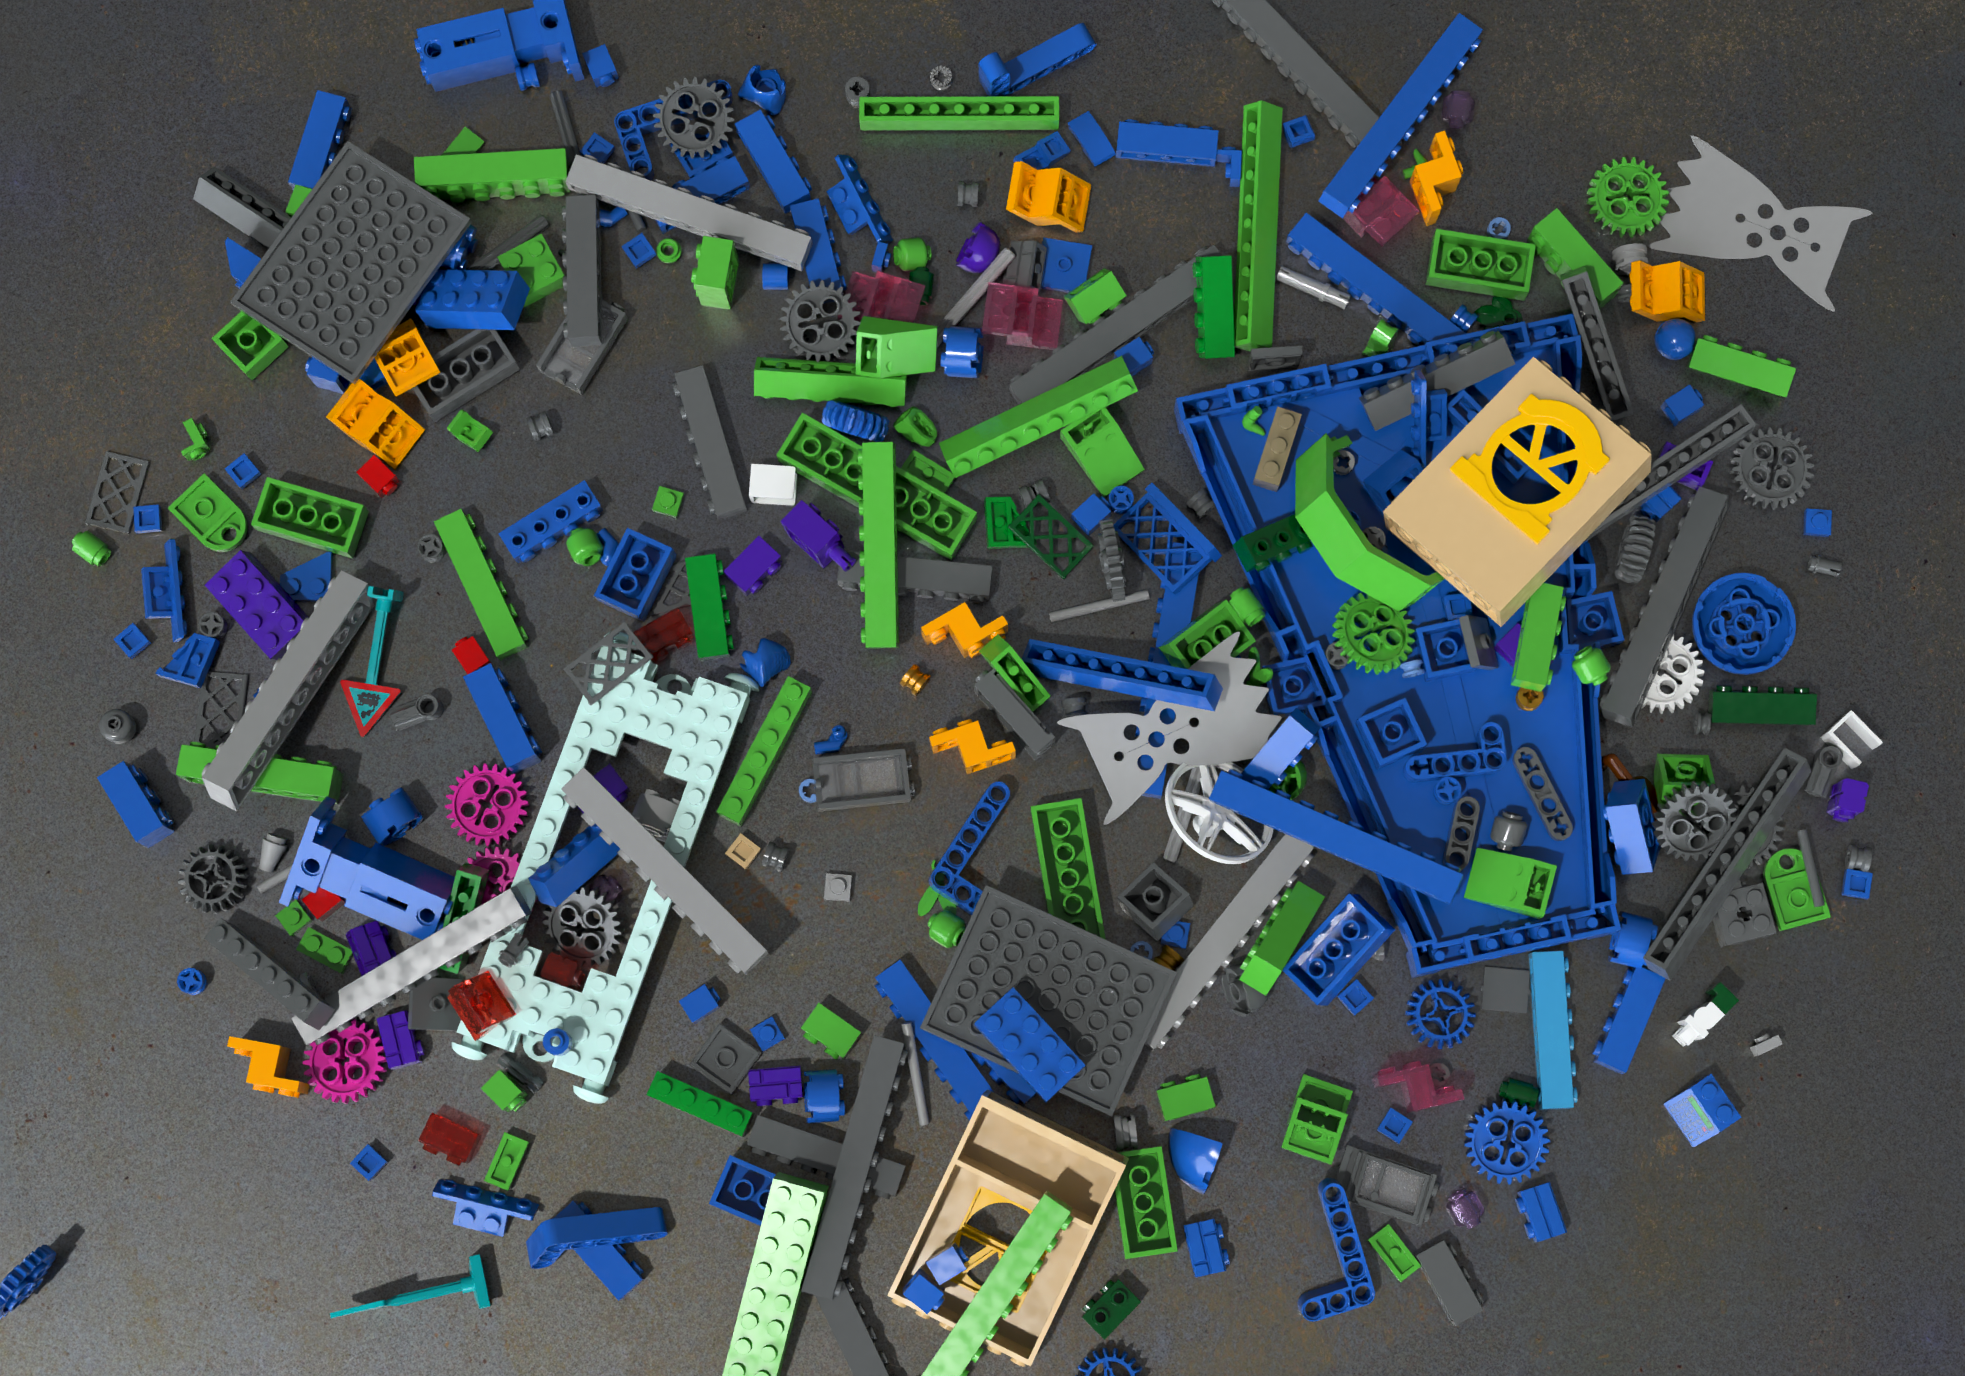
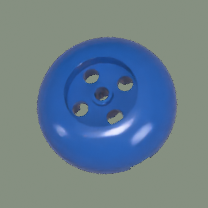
M1735 573L1716 580L1704 590L1694 607L1692 630L1699 650L1714 666L1729 673L1749 675L1760 673L1773 667L1785 656L1795 637L1796 619L1792 604L1780 587L1777 588L1774 584L1767 581L1766 578L1756 574ZM1748 607L1756 611L1754 617L1746 613ZM1723 611H1728L1731 614L1729 621H1724L1725 618L1721 615ZM1737 623H1742L1744 625V630L1738 627ZM1758 632L1761 635V640L1753 641L1751 633ZM1733 636L1736 639V644L1733 646L1729 645L1726 637Z

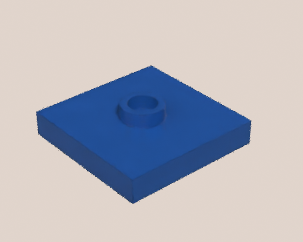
M1043 237L1042 245L1047 247L1041 288L1069 293L1087 280L1092 245Z

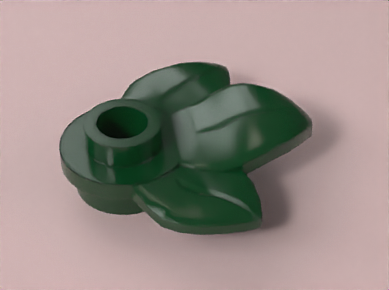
M1494 296L1492 306H1481L1474 311L1479 316L1477 321L1485 326L1483 330L1523 322L1521 313L1513 309L1511 302L1504 297ZM1514 318L1512 322H1506V319Z

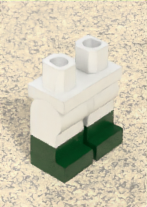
M1721 982L1710 985L1705 991L1709 998L1699 1008L1691 1010L1686 1016L1681 1017L1677 1021L1681 1027L1672 1037L1683 1047L1690 1045L1694 1040L1704 1039L1709 1034L1707 1029L1712 1028L1739 1001Z

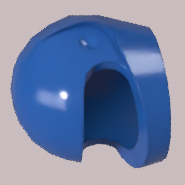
M1678 318L1663 322L1658 327L1654 336L1657 351L1663 357L1670 360H1680L1690 355L1696 339L1695 330L1692 325Z

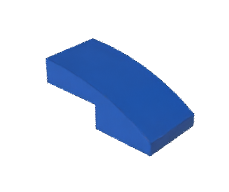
M1089 111L1067 123L1069 130L1081 144L1083 152L1094 167L1116 155L1109 140Z
M1056 131L1037 141L1034 147L1015 156L1013 161H1023L1037 170L1047 169L1068 155L1071 150L1059 132Z

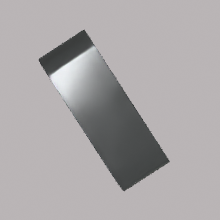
M1461 798L1455 804L1443 855V866L1446 862L1450 863L1449 857L1451 854H1458L1462 858L1459 872L1468 865L1480 811L1479 803L1475 798ZM1467 803L1472 807L1473 813L1471 816H1465L1461 813V804ZM1456 829L1466 831V841H1459L1455 837Z

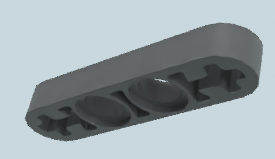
M1522 747L1513 755V765L1549 836L1555 841H1564L1572 833V823L1537 754L1529 747ZM1520 753H1523L1525 756L1530 755L1529 766L1531 769L1536 766L1538 770L1532 771L1525 776L1524 772L1528 771L1525 763H1519ZM1532 776H1540L1543 779L1544 785L1541 789L1536 790L1530 786L1529 781ZM1544 799L1554 801L1556 807L1552 813L1543 811L1541 803ZM1558 812L1561 814L1562 817H1558L1557 821L1560 825L1565 824L1567 828L1564 831V836L1561 833L1554 832V829L1557 827L1554 819L1549 823L1547 818L1554 817Z

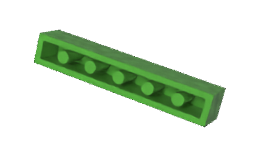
M757 357L754 368V396H761L763 398L779 397L789 400L808 399L815 402L833 400L842 403H862L864 405L882 404L890 407L905 406L907 375L875 378L856 375V364L765 357Z
M459 509L434 521L497 658L501 661L528 648L525 640L529 639L522 625L518 627L514 619L518 617V614L513 604H507L504 595L508 593L502 581L497 582L493 573L497 572L492 559H486L483 553L487 548L481 536L476 537L472 530L476 525L471 514L465 515L463 510Z
M789 676L787 677L716 811L720 817L742 827L812 694L811 687Z

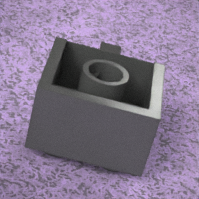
M1739 879L1712 919L1720 948L1768 937L1777 933L1763 883L1747 886L1745 881L1740 882ZM1737 913H1745L1746 918H1738Z

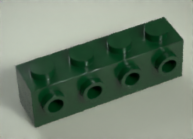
M1294 514L1242 536L1232 546L1246 572L1254 569L1260 572L1271 566L1270 562L1277 560L1278 563H1281L1292 557L1291 553L1298 551L1299 554L1310 550L1313 547V543Z
M1716 685V689H1709L1708 713L1711 714L1712 723L1816 725L1817 694L1811 692L1809 687H1794V691H1784V687L1768 686L1767 691L1758 690V686H1742V690H1732L1730 685Z

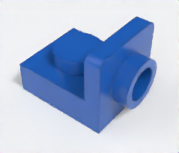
M1223 147L1222 150H1217L1216 162H1227L1225 178H1230V187H1240L1242 150H1237L1234 147Z

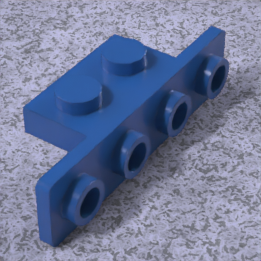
M838 154L835 160L844 179L826 192L847 233L853 235L866 225H869L877 242L889 244L893 241L890 235V227L883 221L879 213L880 208L868 192V184L861 178L857 170L858 165L856 161L849 155Z
M1415 370L1414 380H1411V391L1414 395V403H1411V414L1414 418V426H1411V438L1414 441V449H1411L1410 455L1419 461L1424 470L1426 468V442L1447 439V392L1445 389L1427 391L1426 378L1420 370Z
M169 539L164 544L166 567H143L141 569L145 619L171 618L173 642H179L187 633L186 620H182V610L185 607L184 596L180 595L182 572L178 570L177 561L180 560V548L176 546L175 539Z
M439 1179L432 1192L434 1197L457 1202L453 1225L501 1237L506 1233L509 1215L532 1221L539 1208L538 1203H534L529 1199H518L501 1192L494 1193L482 1190L477 1186L458 1184L453 1180Z

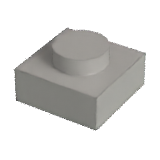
M826 873L824 900L850 902L852 875Z
M1769 1033L1754 1039L1756 1044L1751 1046L1750 1049L1755 1057L1783 1043L1779 1035L1770 1037Z

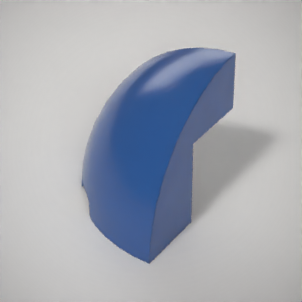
M1170 1128L1168 1152L1176 1174L1188 1187L1204 1195L1223 1143Z

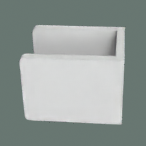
M751 464L749 487L751 503L794 506L797 489L795 467Z
M1850 710L1820 738L1828 746L1838 748L1842 753V761L1850 769H1854L1862 762L1833 733L1841 724L1845 722L1872 750L1883 742Z

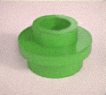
M671 238L663 239L656 248L658 258L664 263L676 262L682 252L680 244ZM667 248L674 250L671 255L665 254Z

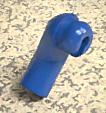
M618 206L611 212L600 209V225L611 227L628 215L625 209Z
M603 528L597 533L604 545L603 555L600 560L603 565L608 566L619 543L606 528Z
M842 725L833 727V732L827 741L814 742L816 755L833 753L841 749L847 740V731Z

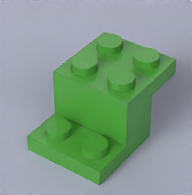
M1303 1074L1287 1121L1288 1127L1281 1148L1332 1165L1348 1116L1346 1111L1353 1091Z

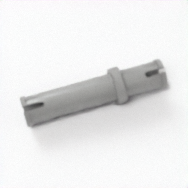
M1283 265L1276 277L1277 281L1319 298L1318 301L1320 302L1326 301L1344 310L1351 297L1350 294L1331 287L1330 283H1321Z

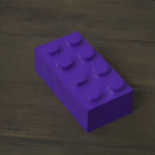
M240 550L205 584V587L262 651L273 660L282 659L287 651L288 643L292 638L297 637L301 631L300 628L303 621L308 617L251 552Z

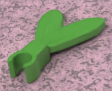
M1252 647L1249 651L1248 659H1255L1256 663L1250 670V680L1246 681L1245 685L1260 687V685L1272 679L1273 671L1268 667L1260 670L1258 650L1256 647Z
M935 860L932 861V865H931L932 870L935 868V867H934V864L936 863ZM943 873L935 875V882L939 886H945ZM929 886L918 904V915L924 916L929 913L937 898L943 910H948L956 915V905Z

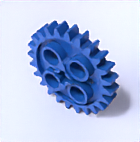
M1503 1099L1501 1106H1498L1493 1100L1492 1109L1489 1110L1483 1105L1484 1114L1474 1113L1477 1121H1468L1469 1126L1473 1130H1465V1135L1471 1139L1464 1141V1145L1471 1147V1149L1466 1151L1467 1157H1474L1470 1162L1471 1166L1480 1165L1477 1170L1478 1174L1487 1171V1180H1490L1495 1175L1498 1184L1501 1183L1504 1177L1507 1179L1508 1184L1511 1185L1512 1177H1516L1518 1182L1521 1183L1522 1174L1531 1178L1530 1169L1540 1171L1537 1162H1546L1541 1153H1549V1148L1543 1144L1550 1142V1138L1542 1136L1548 1132L1547 1126L1539 1127L1543 1123V1118L1538 1117L1534 1119L1537 1113L1535 1109L1527 1112L1526 1103L1518 1108L1516 1100H1513L1511 1106H1508L1506 1100ZM1512 1119L1514 1122L1510 1130L1511 1142L1507 1144L1505 1163L1501 1164L1500 1160L1504 1151L1502 1141L1506 1140L1508 1122ZM1494 1121H1500L1504 1124L1503 1128L1498 1132L1490 1129V1125ZM1521 1126L1529 1128V1133L1525 1137H1519L1515 1134L1516 1130ZM1489 1146L1498 1148V1153L1493 1157H1488L1484 1154L1485 1149ZM1514 1152H1522L1524 1154V1158L1519 1162H1513L1510 1156Z
M43 1244L35 1252L32 1251L1 1282L0 1319L15 1310L23 1299L29 1297L43 1281V1276L48 1272L47 1270L52 1266V1262L57 1255L48 1245Z

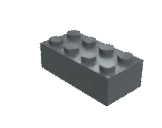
M475 329L433 355L432 358L441 373L413 387V390L433 421L436 422L514 374L520 368L496 330Z

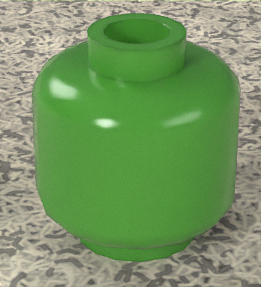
M919 237L901 239L897 246L893 248L894 263L903 271H914L917 267L925 268L927 261L931 260L930 246L926 245L924 240Z
M577 528L571 532V536L566 542L573 561L580 565L591 566L597 563L603 553V545L593 529Z
M1590 645L1573 655L1572 668L1583 684L1593 683L1594 686H1597L1608 679L1606 674L1610 671L1611 665L1600 648H1592Z
M943 910L939 914L935 913L928 921V927H930L929 936L945 948L958 946L966 929L965 921L948 910Z

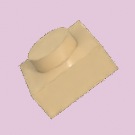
M740 833L725 854L746 870L762 849Z

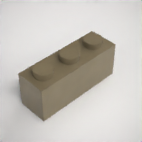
M1277 406L1252 485L1277 492L1302 414Z

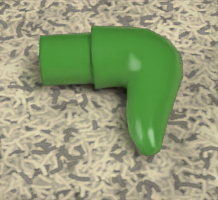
M1414 149L1413 155L1417 163L1416 165L1428 162L1418 149ZM1416 165L1402 170L1405 179L1411 178Z
M1255 406L1252 410L1248 411L1242 419V425L1244 429L1264 436V429L1255 423L1262 414L1260 407Z

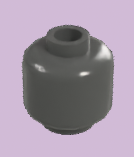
M112 709L102 716L99 729L107 740L116 744H123L134 737L136 722L126 711Z
M1503 811L1502 815H1497L1494 818L1490 838L1497 842V848L1512 851L1513 847H1520L1523 844L1527 823L1522 820V815Z

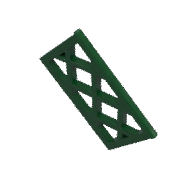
M1039 494L1007 526L1062 579L1066 578L1067 574L1094 546ZM1040 502L1048 510V516L1033 517V507ZM1034 520H1048V535H1034ZM1052 520H1059L1067 527V534L1053 535ZM1021 521H1029L1030 536H1023L1015 527ZM1067 538L1068 553H1053V539ZM1072 538H1078L1086 545L1081 552L1072 553ZM1034 539H1049V554H1043L1034 546ZM1053 557H1068V566L1061 571L1054 564Z

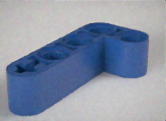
M1495 722L1485 723L1477 733L1478 749L1411 757L1403 767L1404 777L1410 782L1440 780L1444 777L1462 778L1498 773L1505 766L1507 760L1502 727ZM1490 729L1494 731L1496 740H1486L1484 730ZM1487 756H1497L1500 761L1499 766H1490L1487 762ZM1465 757L1470 758L1474 763L1473 769L1467 770L1463 768L1461 759ZM1438 760L1446 762L1448 771L1444 773L1439 772L1435 767V762ZM1427 761H1429V769H1422L1418 775H1416L1415 771H1410L1414 763H1416L1418 768L1426 767Z

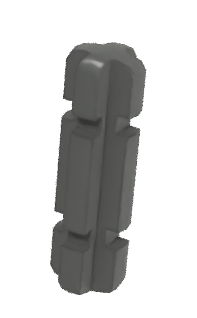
M508 1053L502 1054L497 1061V1065L503 1070L507 1069V1073L522 1085L526 1084V1088L532 1093L538 1092L543 1085V1081L537 1076L533 1077V1073L518 1061L514 1062V1058Z

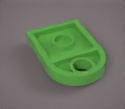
M205 473L168 507L201 543L213 551L227 552L233 550L246 537L248 524L244 513ZM228 529L236 530V537L232 541L224 540V533Z
M1783 849L1773 854L1767 860L1763 869V880L1779 932L1831 917L1821 883L1820 887L1825 905L1814 907L1800 850ZM1786 855L1792 859L1793 864L1790 869L1781 867L1779 863L1781 856Z

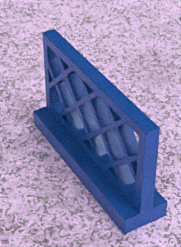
M1151 483L1145 488L1147 493L1113 526L1114 530L1118 531L1121 539L1176 595L1212 560L1216 562L1223 555ZM1150 502L1153 505V516H1141V509ZM1152 521L1151 533H1139L1140 522ZM1157 521H1168V532H1156ZM1127 522H1135L1134 533L1124 534L1120 529ZM1168 537L1167 549H1155L1156 538ZM1173 537H1184V548L1172 549ZM1139 538H1151L1150 550L1138 549ZM1189 553H1199L1203 557L1196 565H1188ZM1166 554L1165 566H1154V555ZM1171 554H1183V564L1171 566ZM1170 571H1182L1181 579L1173 586L1169 581Z

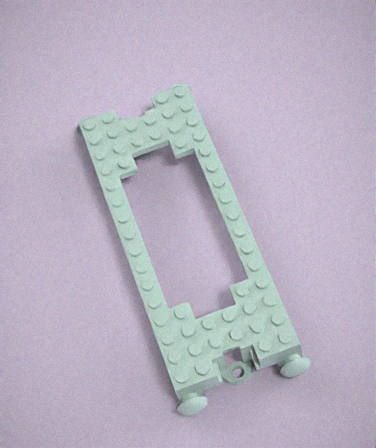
M620 632L614 637L613 643L628 644L629 635ZM601 647L596 660L606 661L608 647ZM612 647L611 662L625 663L627 649ZM631 653L630 664H636L644 657ZM649 660L593 705H589L588 700L583 695L511 888L518 887L530 910L533 908L537 895L528 878L536 872L539 866L551 859L570 809V805L563 799L566 794L561 788L583 767L585 768L592 749L616 757L625 733L671 749L672 751L664 774L687 782L664 844V848L685 868L737 724H742L750 703L749 696L751 690L759 692V685L755 680L744 674L729 673L724 679L731 683L730 687L699 677L698 679L696 678L691 688L685 678L680 675L669 674L662 676L654 683L653 680L658 665ZM595 664L590 678L604 680L606 666ZM610 666L608 680H616L624 673L625 668ZM673 681H678L682 684V690L677 691L676 694H671L668 691V686ZM588 683L587 692L592 698L603 690V684ZM651 880L616 977L591 968L582 993L535 976L543 955V951L526 946L517 958L518 963L516 965H512L511 968L503 965L498 960L500 957L499 952L505 950L515 933L523 934L527 922L516 929H513L512 925L504 929V936L494 942L490 941L457 1029V1033L464 1036L460 1045L452 1042V1049L467 1059L482 1060L487 1056V1054L481 1052L484 1043L515 1053L520 1036L523 1034V1048L530 1058L538 1062L554 1060L552 1067L585 1078L582 1088L573 1085L574 1093L587 1102L605 1103L609 1098L602 1095L605 1087L609 1086L617 1064L614 1061L672 900L669 897L663 900L654 890L657 885ZM551 1029H562L571 1036L572 1047L566 1055L554 1056L546 1052L543 1056H537L534 1053L535 1044L543 1042V1035ZM555 1037L552 1045L558 1046L561 1042L560 1038Z

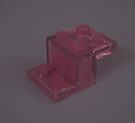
M1383 176L1379 181L1373 178L1371 181L1375 184L1367 195L1362 193L1358 198L1361 202L1353 213L1348 211L1343 218L1361 238L1369 233L1381 246H1384L1419 214V210L1386 176Z
M853 271L845 295L851 294L848 300L849 303L857 302V305L852 308L853 311L860 312V315L854 317L855 321L861 322L863 316L914 323L925 285L877 271L875 278ZM838 315V320H841L842 315Z
M988 282L982 333L1007 336V345L1054 350L1058 345L1063 300L1038 297L1039 288Z
M1421 1061L1403 1065V1070L1396 1071L1395 1067L1382 1069L1377 1072L1378 1076L1372 1078L1375 1089L1400 1083L1407 1113L1464 1099L1462 1089L1455 1090L1454 1085L1435 1090L1429 1064L1422 1065Z

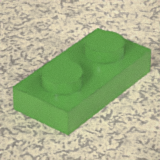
M914 449L901 467L902 470L945 494L955 480L954 475L950 471Z
M310 927L307 928L296 948L297 951L341 974L344 973L353 956L350 948Z
M504 1132L484 1181L509 1191L530 1142Z
M1389 1224L1368 1239V1242L1399 1282H1402L1421 1267Z

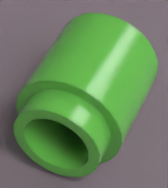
M89 531L79 532L72 540V551L91 565L95 564L100 567L111 555L108 545Z
M1238 588L1230 595L1232 599L1229 601V604L1241 621L1247 623L1249 627L1257 624L1265 617L1264 607L1250 588Z

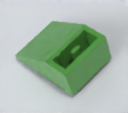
M863 316L857 330L856 375L887 378L936 371L938 326Z
M1106 407L1069 424L1060 431L1061 440L1102 497H1106L1113 488L1124 485L1145 470Z
M1476 848L1464 898L1541 919L1546 911L1557 866L1531 858Z

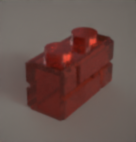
M678 607L633 632L647 651L653 655L651 661L655 660L656 662L669 656L668 651L675 647L678 650L685 648L691 643L690 639L694 637Z
M552 952L548 954L541 971L543 979L576 990V988L580 989L585 979V974H583L582 968L577 962L567 958L564 959L562 956Z
M431 1113L419 1137V1142L424 1144L422 1149L435 1155L440 1151L447 1155V1161L460 1166L462 1162L467 1164L470 1162L482 1135L438 1114Z

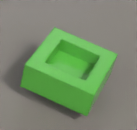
M659 486L652 511L677 519L684 493Z
M298 900L293 901L275 915L290 936H294L313 921Z

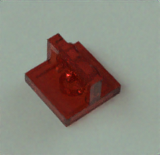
M489 971L454 985L448 990L450 993L447 997L475 1041L483 1038L497 1025L510 1020L516 1015Z

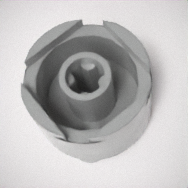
M646 789L644 794L639 795L631 815L656 840L666 842L680 801L674 798H670L668 801L661 798L658 792Z

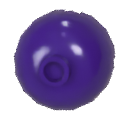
M979 222L973 228L972 232L975 235L965 240L956 259V262H958L956 266L970 273L979 274L984 272L999 255L1001 244L998 235L993 229L982 222Z

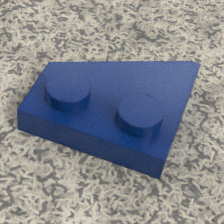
M709 133L706 135L695 134L696 139L699 141H705L709 136ZM719 140L722 146L721 149L715 145L712 146V155L707 149L704 150V158H701L699 152H695L694 158L691 159L689 151H686L685 155L681 157V149L679 148L674 153L691 179L699 170L705 168L708 170L716 166V163L722 158L734 156L726 140Z
M326 552L280 575V585L295 602H317L320 597H324L333 576V553Z
M194 633L185 642V645L172 655L174 659L164 669L160 667L155 674L165 679L201 689L220 642L215 638Z

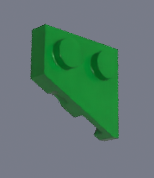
M985 497L987 549L1029 548L1007 528L1019 515L1012 498ZM1021 521L1015 528L1023 536H1030V532L1025 526L1026 522ZM1034 539V546H1035V547L1037 546V541H1036V539Z

